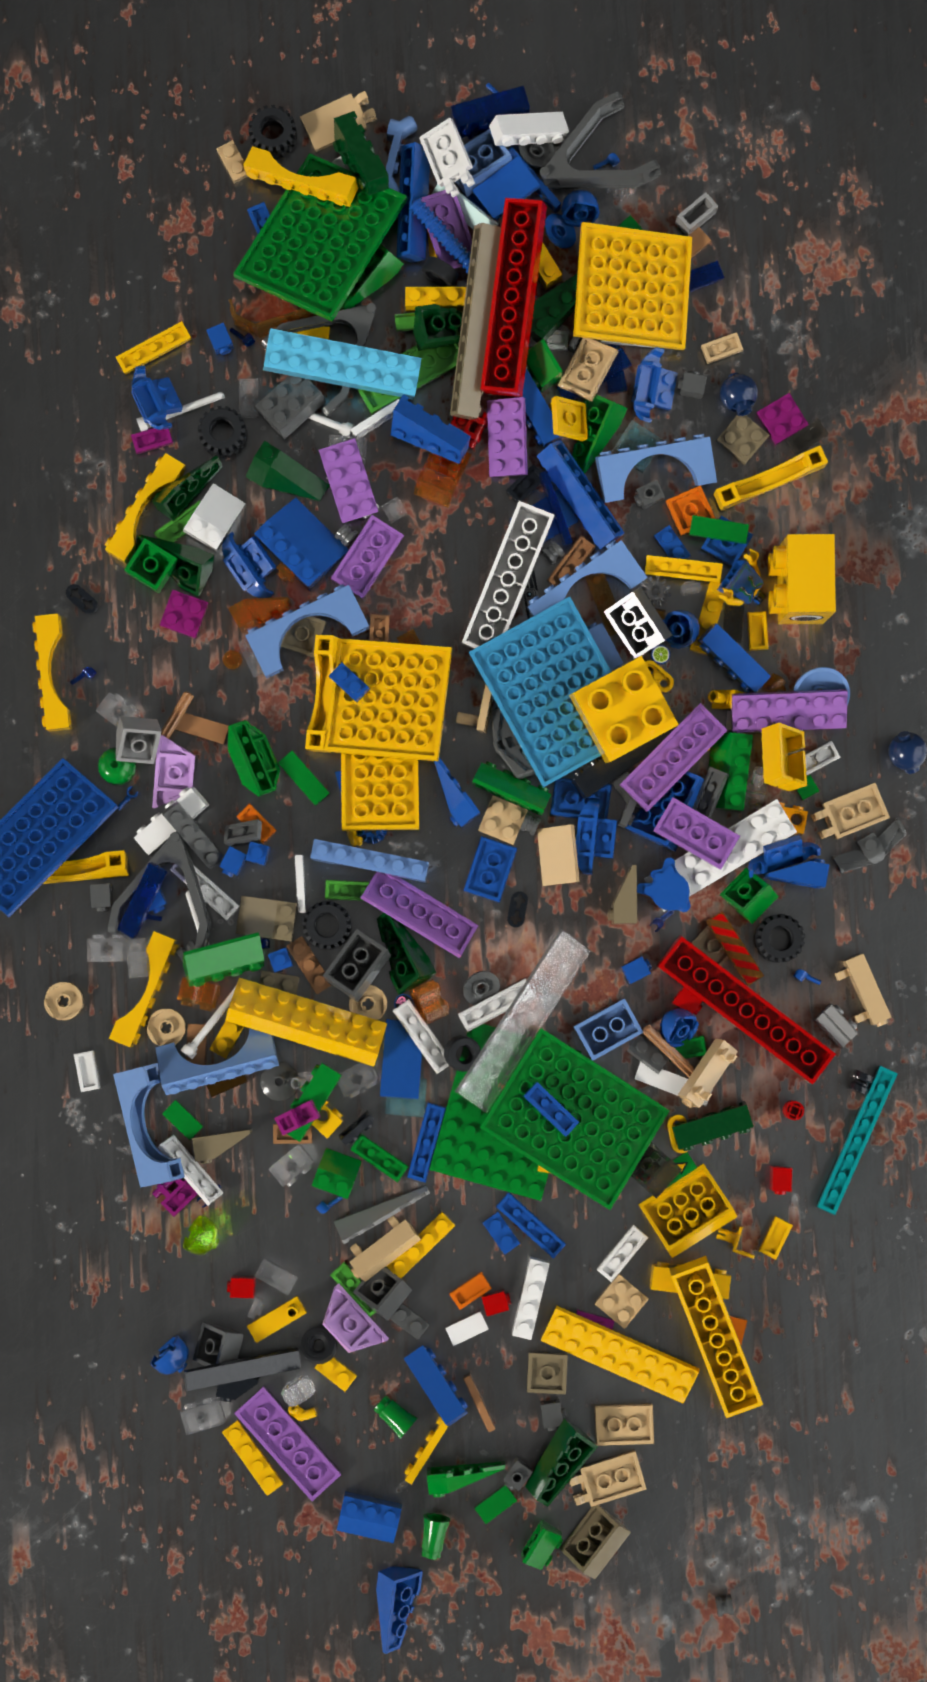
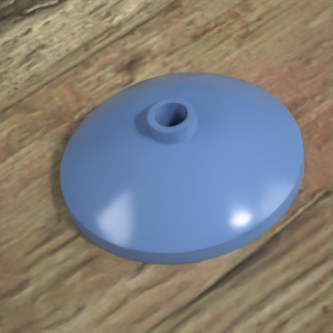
M816 667L806 671L800 676L794 686L793 691L846 689L848 691L847 706L850 700V687L847 680L839 671L830 667Z

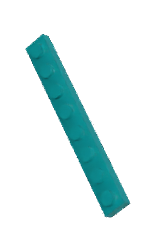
M880 1065L878 1066L874 1080L870 1084L869 1091L862 1102L816 1207L836 1215L898 1073Z

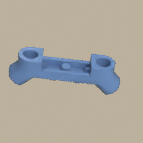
M407 116L400 121L390 119L386 133L387 140L392 141L386 165V171L389 174V188L399 192V186L393 177L394 173L398 174L400 162L397 161L398 156H401V146L404 145L402 140L417 131V124L412 116Z

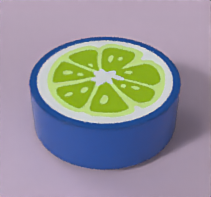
M664 645L654 647L651 652L652 661L658 665L665 664L670 658V650Z

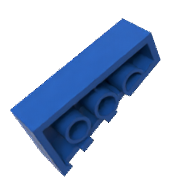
M403 394L393 410L391 436L460 464L469 449L471 436L450 423L446 425L436 414L432 416L425 412L423 406L418 403L416 405L408 401L409 398Z

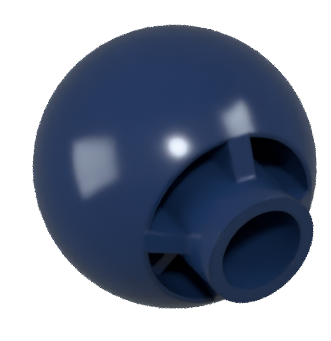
M739 373L730 374L720 388V399L723 405L730 411L737 412L738 416H745L752 412L751 407L755 404L758 397L756 383L747 375Z
M908 731L900 732L889 745V758L897 768L905 770L907 774H914L920 770V766L927 757L926 743L915 733Z

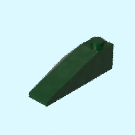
M436 304L416 306L413 333L418 351L459 343L463 311H458L456 308H443Z
M265 440L255 454L246 474V478L263 488H270L316 501H321L330 487L324 480Z
M214 456L165 486L152 500L156 509L174 522L223 467L219 457Z
M140 534L137 536L136 551L144 538L176 557L177 561L171 577L178 582L177 585L181 589L196 596L201 595L213 569V554L188 545Z
M382 913L377 918L381 940L385 943L386 949L391 954L389 958L391 967L389 975L399 995L425 983L436 974V971L428 955L403 924L386 913Z

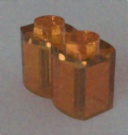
M182 977L177 1000H181V1004L192 1007L194 1003L200 1005L199 1009L211 1011V1008L217 1007L222 986L205 982L204 985L199 987H189L187 978Z
M432 979L409 990L419 1014L426 1024H430L449 1014V1004L441 997V987L438 982Z

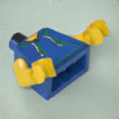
M751 548L750 554L744 555L747 561L736 560L717 589L723 593V595H719V598L723 599L727 605L741 606L743 604H750L752 601L760 604L765 598V595L759 591L764 584L757 565L759 553Z

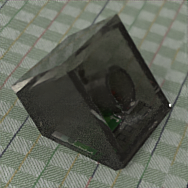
M651 1142L631 1176L655 1198H658L682 1169Z

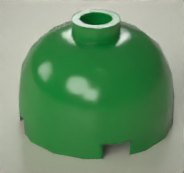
M116 747L104 751L100 756L98 770L102 779L109 784L124 785L135 776L136 763L116 761Z

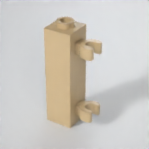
M858 954L844 960L843 963L846 969L834 973L837 981L849 976L859 997L864 1012L853 1016L855 1023H860L866 1019L869 1020L870 1025L876 1024L877 1027L888 1023L887 1019L891 1018L890 1012L864 954Z
M715 1039L678 1093V1096L683 1099L682 1103L689 1108H700L704 1101H708L712 1095L710 1092L728 1065L735 1061L738 1051L725 1040Z
M393 1215L387 1219L393 1229L363 1251L357 1243L350 1247L356 1256L350 1261L353 1267L351 1271L357 1279L361 1278L366 1282L421 1240L407 1220L400 1223Z

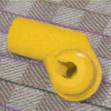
M347 831L351 846L356 847L363 844V838L357 836V831Z
M291 1404L288 1407L289 1415L298 1421L317 1417L314 1407L306 1410L297 1404Z

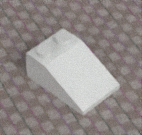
M213 483L187 522L183 532L216 552L246 503Z

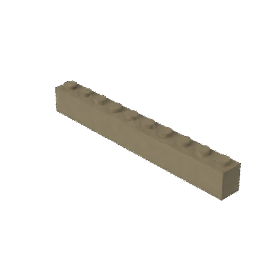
M486 223L475 225L473 231L450 416L468 420L477 419L481 413L480 400L483 391L480 388L501 227Z

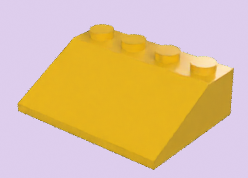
M704 1163L666 1189H662L638 1204L671 1258H674L737 1218L734 1208Z

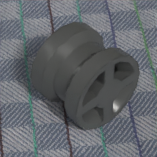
M345 523L334 537L337 540L340 539L343 545L347 547L357 537L358 532L352 530L350 525Z
M554 540L550 542V546L541 550L546 559L553 565L559 557L565 555L562 548Z
M527 813L520 831H528L530 835L534 836L541 818H534L531 814Z
M731 1594L723 1598L716 1596L715 1603L718 1617H722L724 1614L734 1615Z

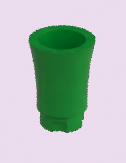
M387 1395L374 1408V1411L380 1414L379 1417L389 1425L399 1439L403 1437L418 1419L393 1399L391 1401Z
M426 1513L423 1515L422 1556L437 1560L441 1557V1552L443 1551L450 1518L442 1514Z

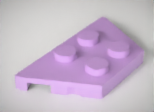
M162 734L156 753L152 808H157L172 800H177L181 797L179 795L181 791L187 787L189 789L193 788L196 755Z
M338 1283L333 1289L323 1326L348 1353L386 1342L389 1339L386 1334Z

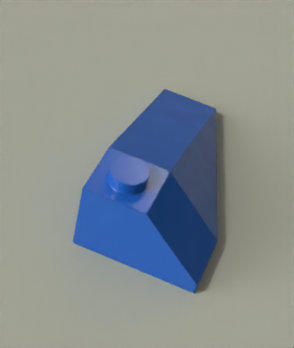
M439 757V761H434L449 812L452 815L449 818L455 827L459 825L462 828L478 817L480 811L467 793L461 790L462 788L458 781L451 776L449 769Z
M392 1566L378 1571L376 1592L382 1650L385 1654L398 1650L401 1647L408 1627L406 1624L408 1615L413 1613L414 1610L412 1603L415 1595L419 1596L423 1571L420 1569Z

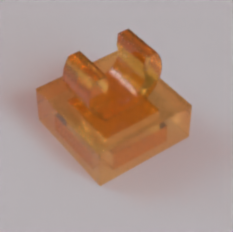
M772 673L771 677L761 687L765 692H777L779 689L785 692L786 687L784 684L786 682L781 676Z

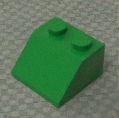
M540 340L528 350L526 369L530 372L533 381L540 391L543 392L559 383L563 371L545 340Z
M144 538L124 571L129 576L160 594L171 576L177 558Z
M747 867L720 894L728 904L751 924L779 897L772 887L756 874H753V877L750 878Z
M326 1148L311 1186L348 1199L362 1161Z
M541 1519L521 1552L522 1562L542 1570L544 1565L548 1566L553 1557L551 1555L553 1550L558 1549L563 1541L561 1531Z

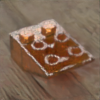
M430 452L417 479L413 494L449 508L472 454L466 452L460 464Z
M289 597L243 599L228 609L242 634H249L248 630L261 623L265 625V622L273 619L275 615H282L289 611V607L292 604Z

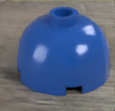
M576 190L569 193L564 198L561 206L562 218L565 219L567 225L573 227H581L582 222L590 221V223H593L600 214L596 197L586 190Z
M676 610L669 612L665 619H663L672 634L671 637L666 639L671 644L669 646L680 649L688 647L696 641L700 632V625L696 616L691 612Z
M675 1008L663 1015L660 1023V1033L670 1046L679 1047L684 1045L682 1041L685 1039L691 1040L697 1032L699 1022L690 1011L683 1008Z
M177 1335L176 1338L172 1337L158 1350L160 1351L158 1358L154 1355L150 1362V1365L162 1374L169 1375L176 1371L180 1373L187 1366L188 1347Z

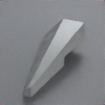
M427 1186L334 1220L342 1242L344 1244L348 1243L349 1240L400 1212L401 1209L430 1194Z

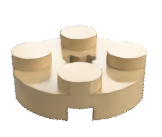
M59 982L52 985L46 992L47 994L44 999L47 1013L58 1020L75 1018L84 1006L83 994L80 989L67 982ZM61 996L64 998L68 997L69 999L66 1007L59 1004Z
M370 985L358 1002L352 998L349 999L350 1012L379 1020L387 1010V998L381 989ZM367 998L374 1002V1006H371L370 1010L363 1006V1002H366Z
M160 1009L150 1016L147 1034L153 1043L160 1046L175 1043L176 1045L183 1039L186 1033V1023L179 1012L173 1009ZM165 1022L172 1026L169 1033L162 1031L163 1023Z

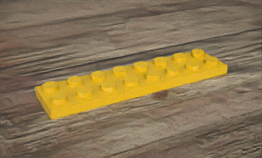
M556 1306L541 1337L542 1342L680 1403H684L699 1374V1368L559 1306Z

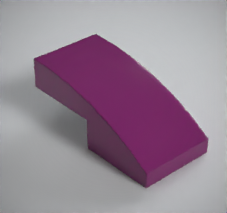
M310 1100L274 1119L282 1135H285L321 1116L313 1100Z

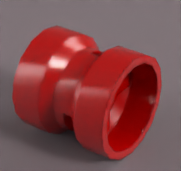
M790 1100L783 1106V1114L790 1120H799L804 1115V1107L798 1101Z

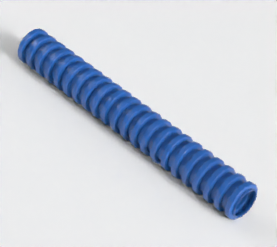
M418 197L409 206V210L413 211V215L416 214L418 216L417 219L421 220V224L424 223L426 225L425 228L429 229V233H433V237L438 238L437 241L442 243L441 246H445V250L450 252L449 255H453V259H457V263L461 264V268H465V272L468 273L471 252H468L467 248L462 246V242H458L459 239L454 237L455 234H451V230L446 228L447 225H443V221H439L438 215L435 216V212H431L430 207L426 206V202H422V198Z

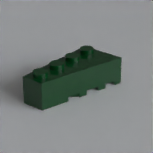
M355 111L334 118L335 141H333V147L341 155L343 163L347 164L350 168L351 175L358 180L360 188L364 189L367 195L370 196L389 189V174L378 154L375 155L371 141H366L365 130L362 124H357V115Z
M577 274L535 300L530 337L536 343L542 339L546 342L575 311Z
M745 1101L740 1102L739 1107L736 1108L735 1106H728L720 1110L719 1113L710 1112L702 1115L700 1119L695 1117L672 1125L678 1148L684 1151L694 1149L696 1144L702 1143V1146L711 1144L713 1139L719 1137L721 1140L731 1138L732 1134L739 1132V1134L748 1133L751 1131L750 1128L754 1127Z
M563 1419L525 1487L537 1501L548 1507L598 1446L585 1432L566 1419Z

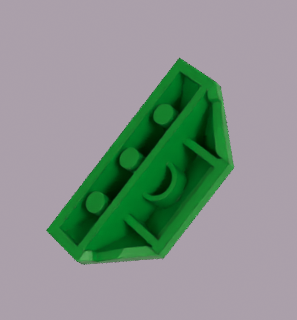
M247 720L229 725L228 752L242 785L258 797L274 792L277 787L280 767L266 735L252 726Z

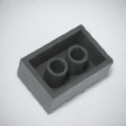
M287 376L258 402L255 407L266 422L283 439H286L326 403L322 392L309 379Z
M642 588L633 591L604 611L634 659L644 655L672 636Z
M356 929L323 977L329 984L358 1002L389 960L391 954L388 949Z

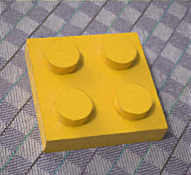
M559 396L551 398L553 434L579 441L587 440L586 403Z

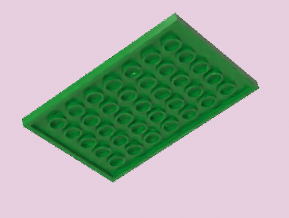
M311 153L308 154L296 173L303 176L320 177L340 172L352 176L349 170ZM358 184L356 195L350 207L345 205L339 206L329 200H320L312 195H303L296 190L286 189L233 273L234 277L333 322L407 202V196L390 188L368 196L365 190H362Z
M482 1024L467 1032L466 1036L479 1044L482 1053L481 1060L473 1070L467 1072L456 1071L429 1170L541 1201L549 1173L539 1172L536 1163L479 1128L500 1094V1084H506L533 1038ZM463 1046L460 1061L466 1060L469 1056V1049L466 1046Z
M539 1028L479 1128L603 1207L611 1210L670 1110L547 1031ZM535 1082H538L579 1122L566 1137L523 1097Z

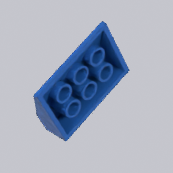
M296 497L269 518L254 533L259 542L309 591L349 551Z
M687 771L649 811L646 812L641 808L637 813H632L635 815L631 825H627L625 829L676 852L678 845L653 832L672 798L693 808L704 779Z

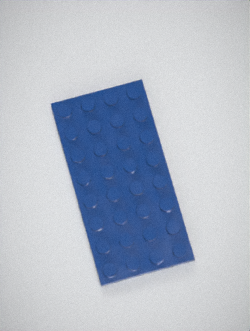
M64 758L0 820V910L8 918L118 808L116 803Z

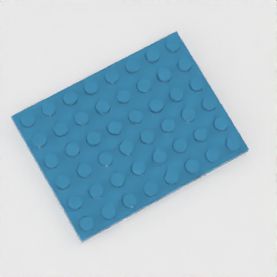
M570 596L468 652L542 787L601 756L569 695L611 673V670Z

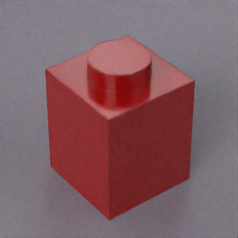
M685 987L680 989L671 1002L676 1007L686 1009L694 1015H697L703 1007L700 1005L702 1000Z
M770 1166V1190L775 1191L777 1195H786V1191L792 1192L793 1168Z
M232 1276L231 1281H227V1292H230V1298H254L256 1276Z
M504 1289L481 1296L486 1316L508 1311V1305L512 1304L509 1293H505Z

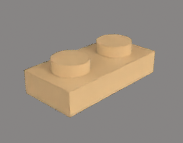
M233 140L216 148L234 184L248 177L243 166L244 160Z
M737 332L701 345L707 364L743 352Z

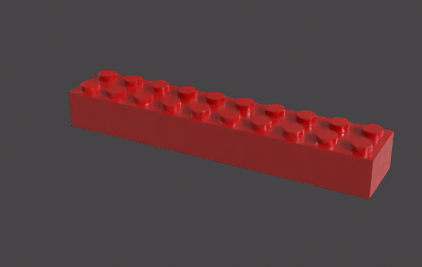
M505 198L480 388L485 394L523 396L547 206L543 200Z
M679 935L656 965L812 1085L836 1055L831 1049L681 935Z

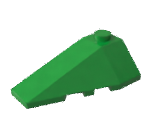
M380 244L340 311L354 307L399 273L404 263Z
M597 394L593 401L587 399L583 401V403H586L588 439L585 441L577 440L572 453L573 458L584 474L596 460L595 457L599 456L600 452L620 427L628 409Z
M505 1461L427 1467L429 1495L444 1497L445 1494L504 1470Z

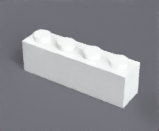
M563 112L496 115L489 125L495 146L503 145L505 147L536 143L538 145L544 143L557 144L562 142L569 132Z
M195 787L185 788L179 793L181 797L176 800L193 819L210 805ZM174 800L170 801V802L165 806V808H168L170 805H172V804H173L174 802H176V801H174ZM160 812L150 819L152 822L148 826L143 825L136 831L137 835L134 837L148 855L155 854L168 840L171 833L177 832Z
M531 1256L529 1258L513 1324L512 1336L528 1340L532 1339L550 1264L547 1260Z

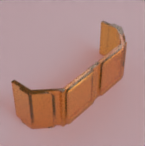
M229 299L231 306L229 308L235 327L251 335L252 333L258 338L268 336L270 328L276 329L282 323L318 316L305 309H300L259 323H253L237 315L232 299Z

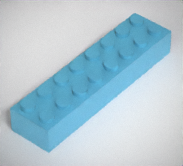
M270 328L263 370L402 397L404 394L413 400L416 394L422 358Z

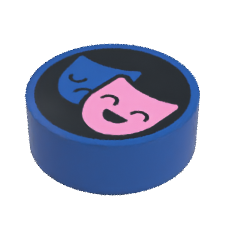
M407 994L397 996L394 1001L395 1009L408 999L413 1004V999Z

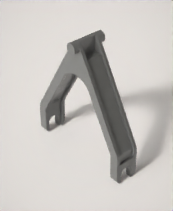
M620 92L613 93L595 102L548 164L540 169L542 181L550 191L553 189L637 188L661 175V171L658 169L660 166L656 160H652L634 170H576L570 166L571 159L601 120L624 108L623 97Z
M369 303L368 305L341 310L333 322L320 316H313L282 323L276 329L295 333L340 323L351 328L356 335V345L364 347L375 316L376 306L374 303ZM268 336L261 342V346L265 350L267 348ZM342 386L341 392L322 409V413L326 417L331 415L346 401L351 387Z
M173 832L113 903L108 932H120L124 910L161 866L174 863L183 870L198 917L199 929L195 949L208 945L211 920L187 843L179 833Z

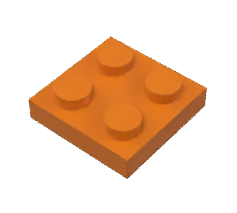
M701 485L665 501L681 536L690 532L693 515L716 519Z

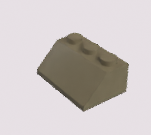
M600 1505L591 1507L560 1550L582 1573L596 1579L631 1532Z

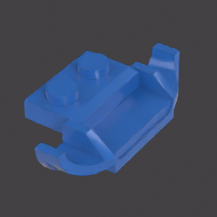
M658 347L652 349L643 358L640 365H638L631 400L637 417L648 423L652 421L650 419V410L654 407L667 411L671 410L678 375L677 372L661 368L662 364L659 361L665 349Z
M144 365L135 367L131 394L144 422L149 423L150 426L158 430L171 428L172 423L167 422L166 415L182 412L183 406L169 377L151 380L150 377H146Z
M232 531L224 538L222 543L224 563L243 591H247L257 598L269 599L275 593L265 587L264 583L266 580L264 578L277 568L256 536L251 537L243 545H237L233 539L235 534Z
M597 798L589 799L578 816L576 849L578 866L583 874L589 875L593 874L594 856L614 857L617 820L598 818L600 799Z
M800 835L763 846L764 855L758 856L749 862V877H753V874L762 875L801 863L812 855L819 856L821 855V848L811 842L802 843Z

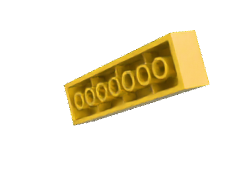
M240 977L225 1020L370 1066L375 1065L387 1026L385 1022Z
M707 1256L671 1268L672 1280L726 1418L762 1406L761 1396Z

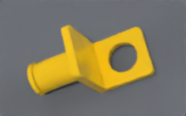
M712 690L708 694V700L712 702V709H732V694L745 692L738 690Z
M740 1226L739 1231L736 1233L722 1227L719 1228L718 1232L726 1236L717 1234L716 1239L732 1243V1246H734L732 1252L755 1258L754 1254L737 1249L743 1226Z

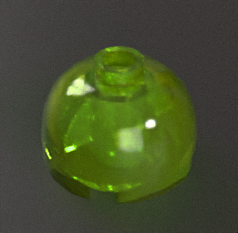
M199 1215L188 1229L191 1232L188 1238L186 1236L184 1238L183 1249L196 1255H204L211 1249H215L219 1244V1232L216 1223L204 1215Z

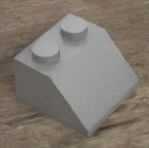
M120 716L116 732V761L154 764L162 732L158 719Z

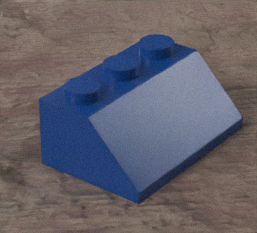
M345 1491L336 1531L394 1543L402 1504Z

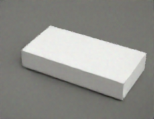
M94 1050L74 1054L81 1092L101 1088Z
M481 1311L445 1327L453 1346L489 1329Z

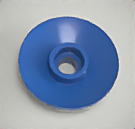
M550 214L545 219V233L554 245L564 249L574 245L576 241L575 229L573 226L565 223L562 215Z

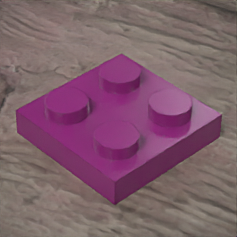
M790 393L756 413L775 446L809 426Z
M172 590L160 626L196 639L209 603Z

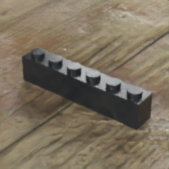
M676 727L612 762L605 763L603 759L596 758L589 763L591 767L586 771L582 768L574 774L575 778L572 780V783L583 799H587L645 759Z

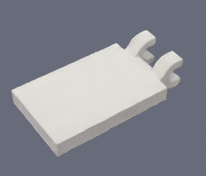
M448 118L419 137L436 181L440 187L445 186L446 193H451L452 197L460 194L454 184L459 179H461L463 184L466 183L468 187L475 184L472 175L468 171L473 166L452 118Z

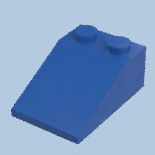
M813 858L805 863L767 873L763 876V879L821 889L826 887L830 864H825V860Z

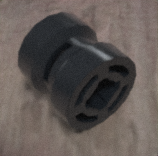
M856 1070L854 1074L855 1079L850 1083L849 1088L867 1095L869 1091L868 1086L873 1082L874 1077Z

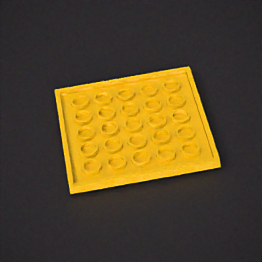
M582 222L573 337L684 350L686 344L692 237Z
M338 638L334 670L342 662L370 690L356 703L334 681L332 682L324 751L439 761L452 648Z

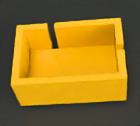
M782 723L762 728L764 783L774 787L778 786V788L786 791L807 786L805 751L788 755V753L805 748L804 731Z

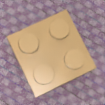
M492 795L478 831L514 845L528 810Z
M618 1274L594 1304L625 1329L649 1298Z

